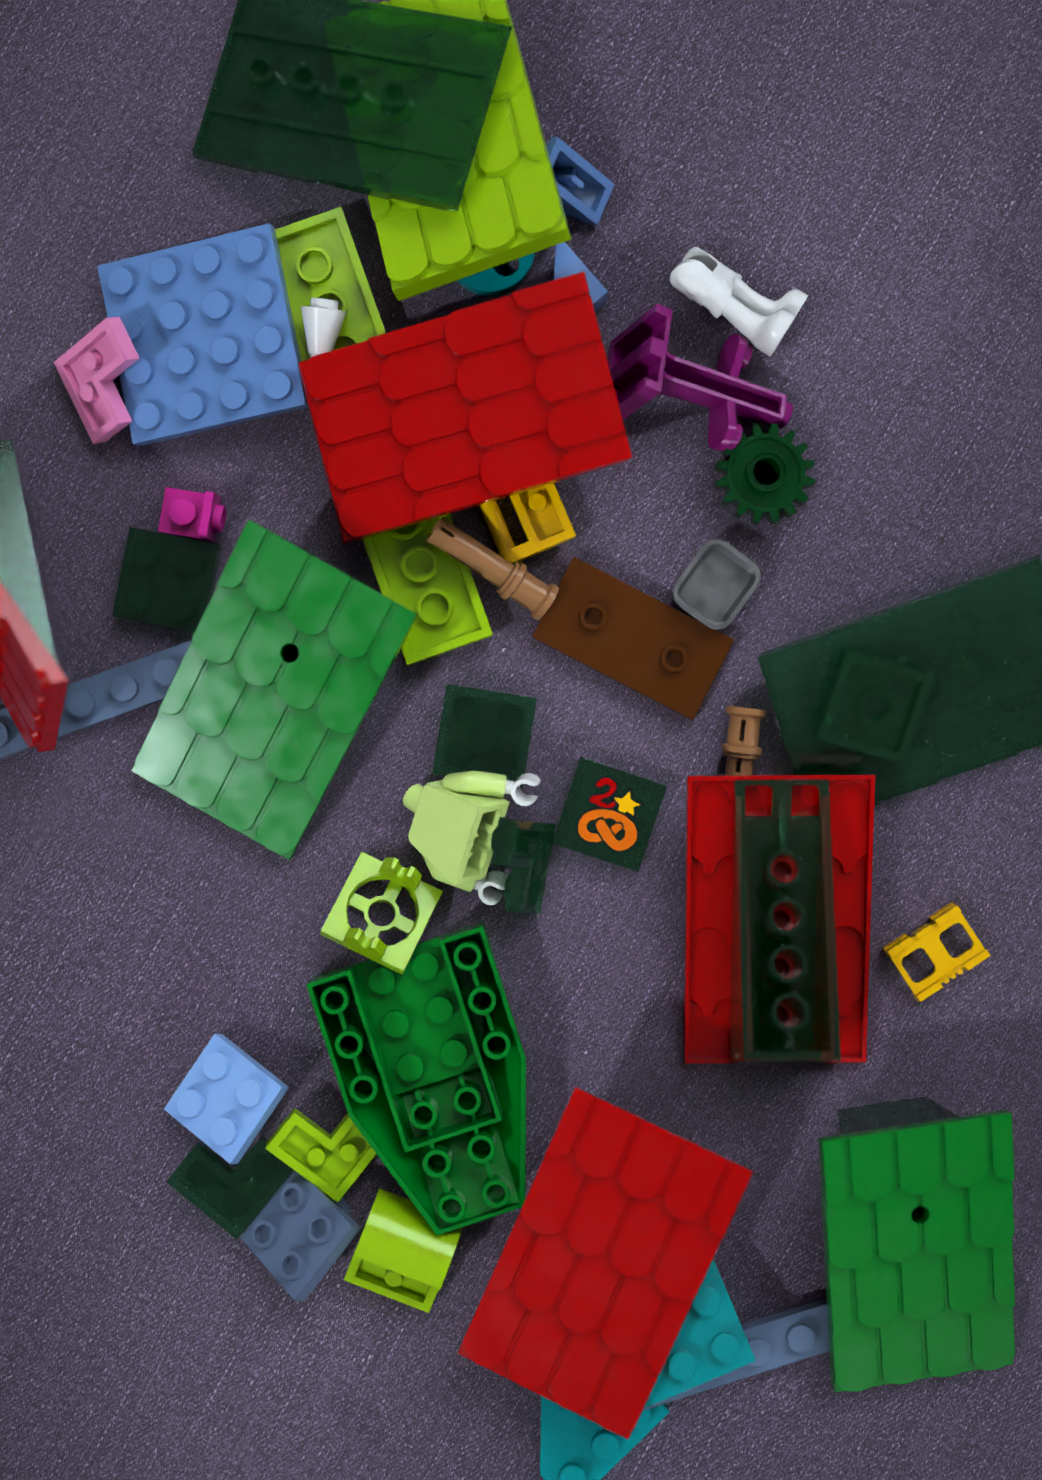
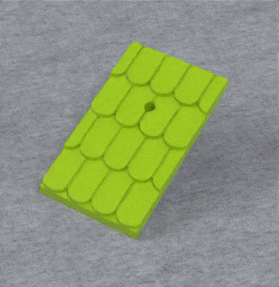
M507 0L382 1L348 15V18L342 17L325 24L338 83L342 89L352 137L359 156L372 218L377 228L386 272L390 279L392 291L398 301L572 240Z

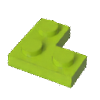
M295 1107L266 1142L265 1149L336 1202L340 1201L376 1155L370 1144L350 1119L348 1113L333 1132L329 1134Z

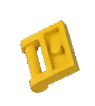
M554 483L509 496L528 540L518 546H515L497 501L494 500L479 505L499 552L498 555L512 564L515 561L519 563L576 538L575 531Z

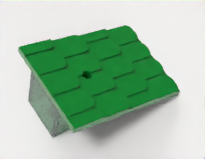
M248 519L217 582L218 586L198 624L192 642L158 709L159 712L135 759V764L131 771L182 799L189 805L221 821L228 827L258 842L267 849L291 860L418 615ZM297 646L299 656L296 661L289 662V653Z
M926 1096L838 1109L841 1135L818 1138L831 1387L834 1392H859L874 1386L907 1384L917 1379L936 1376L951 1377L961 1372L980 1369L995 1370L1013 1364L1015 1356L1013 1319L1015 1289L1012 1242L1014 1234L1012 1180H1015L1012 1113L1008 1110H1000L959 1117Z

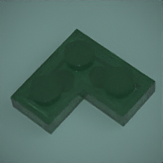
M499 817L498 827L494 830L491 839L493 851L492 864L512 867L511 873L508 875L504 885L505 910L516 913H541L556 824Z
M263 1136L259 1138L234 1170L198 1142L166 1182L235 1239H238L293 1169L265 1149L268 1140Z

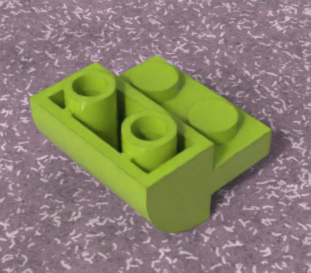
M379 1188L344 1281L429 1313L438 1290L441 1289L463 1227L436 1235L411 1200Z

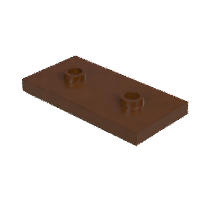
M573 556L558 585V594L550 608L541 618L532 638L692 721L726 658L734 639L705 626L698 620Z

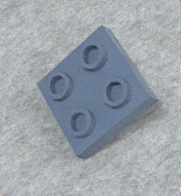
M292 1170L240 1238L294 1301L304 1302L361 1230V1227L349 1215L352 1209L343 1197L339 1202H336L295 1170Z

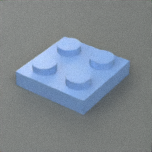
M214 1034L164 1110L229 1164H238L289 1087L226 1036Z

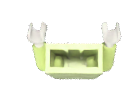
M465 771L449 773L443 780L427 782L424 786L421 784L412 785L403 797L404 806L415 813L408 837L410 843L421 853L432 877L440 882L471 892L472 889L478 890L479 898L486 905L497 904L503 896V893L498 890H506L509 878L501 871H491L488 874L487 871L510 803L503 798L504 794L511 795L517 804L528 806L534 803L538 796L524 794L520 785L537 786L541 782L540 778L533 773H525L516 781L506 780V775Z

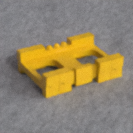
M952 902L929 916L932 922L929 924L925 923L913 931L911 936L903 933L882 947L918 1002H922L943 988L942 982L948 984L949 978L955 979L956 974H963V970L969 971L991 956L968 924L958 905ZM960 923L970 937L972 945L957 957H951L940 941V934L952 925ZM922 948L933 963L934 971L921 981L913 982L904 969L902 960L914 950Z

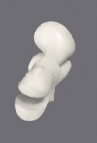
M693 247L686 253L682 262L674 268L670 276V283L674 288L690 300L706 307L715 318L723 315L758 350L770 357L809 296L799 289H793L779 300L773 301L766 298L742 281L740 274L729 269L712 255L698 247Z

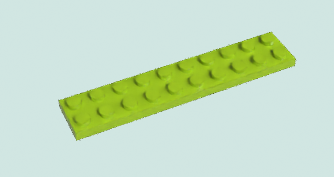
M342 207L275 229L301 362L310 358L301 306H310L311 298L338 301V310L347 312L334 350L364 342L368 338L386 333ZM450 513L443 515L448 522L454 525ZM441 516L363 539L382 595L418 615L401 647L407 666L493 636L470 569L433 544L426 542L428 534L433 532L431 529Z

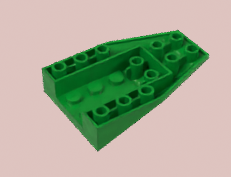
M484 921L418 942L403 975L371 959H367L312 977L306 986L348 1115L435 1234L440 1235L522 1208L525 1201L526 1056Z

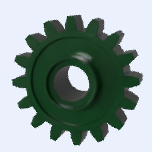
M773 423L767 433L762 434L759 424H753L750 428L749 438L742 432L737 447L732 450L720 451L728 460L716 462L714 470L723 473V477L714 483L715 489L725 490L726 496L721 501V504L725 506L732 503L736 507L735 518L738 519L746 513L751 515V524L757 525L760 519L766 516L770 525H774L779 521L780 511L787 518L796 513L792 502L799 505H804L809 497L801 489L811 488L815 484V479L805 476V472L815 466V461L802 459L801 455L808 448V445L803 443L795 447L791 443L795 435L794 431L790 430L784 437L778 436V425ZM765 465L769 467L774 473V483L772 485H762L757 482L753 475L755 466Z

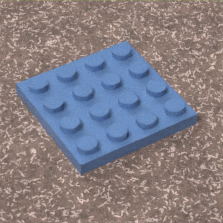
M270 223L97 266L107 318H121L140 358L119 375L125 407L132 419L129 427L134 445L144 446L308 408L298 368V362H301L276 232Z

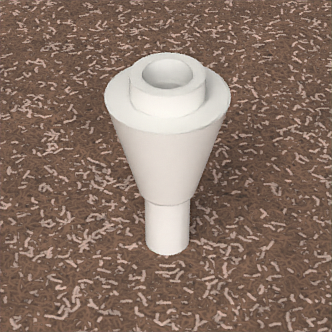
M311 298L310 306H301L310 358L334 350L347 313L346 311L338 310V301Z

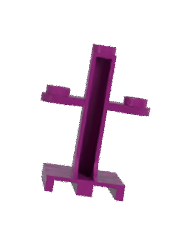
M656 303L610 342L607 361L623 420L658 394L709 408L708 446L714 450L724 451L726 449H734L741 439L743 428L741 424L737 423L736 415L770 425L774 423L778 425V428L786 426L791 418L793 406L790 402L786 401L787 395L738 378L740 370L747 366L753 352V346L748 343L745 336L732 334L728 337L720 351L716 370L678 358L667 351L673 310Z

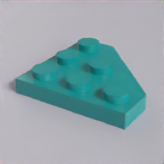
M541 1396L540 1476L544 1480H601L670 1412L668 1405L665 1403L642 1411L628 1440L603 1427L583 1434L576 1413Z

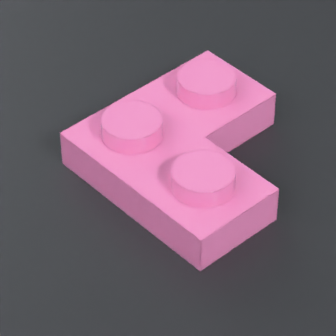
M120 317L105 318L53 362L93 444L107 442L132 422L113 380L140 358Z

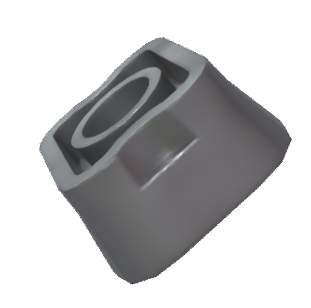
M720 539L709 540L701 547L677 580L672 591L674 601L684 611L713 630L724 629L732 623L756 590L761 574L759 567L752 560L730 544Z

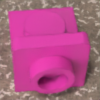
M165 487L158 532L164 535L215 543L216 532L222 533L225 527L226 506L221 505L222 498L215 492L205 491L204 494Z

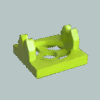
M361 852L320 931V935L403 975L443 891L421 881L422 875L415 867L405 868L400 865V861L397 858H385L382 862ZM390 880L382 896H375L369 900L355 893L359 887L370 881ZM403 887L408 891L415 903V921L400 915L396 900ZM384 902L390 905L394 910V920L387 926H378L372 923L368 911L373 904ZM348 906L363 913L364 922L367 925L365 932L359 928H351L347 913ZM393 928L407 935L403 940L388 946L378 938L380 933L388 932Z

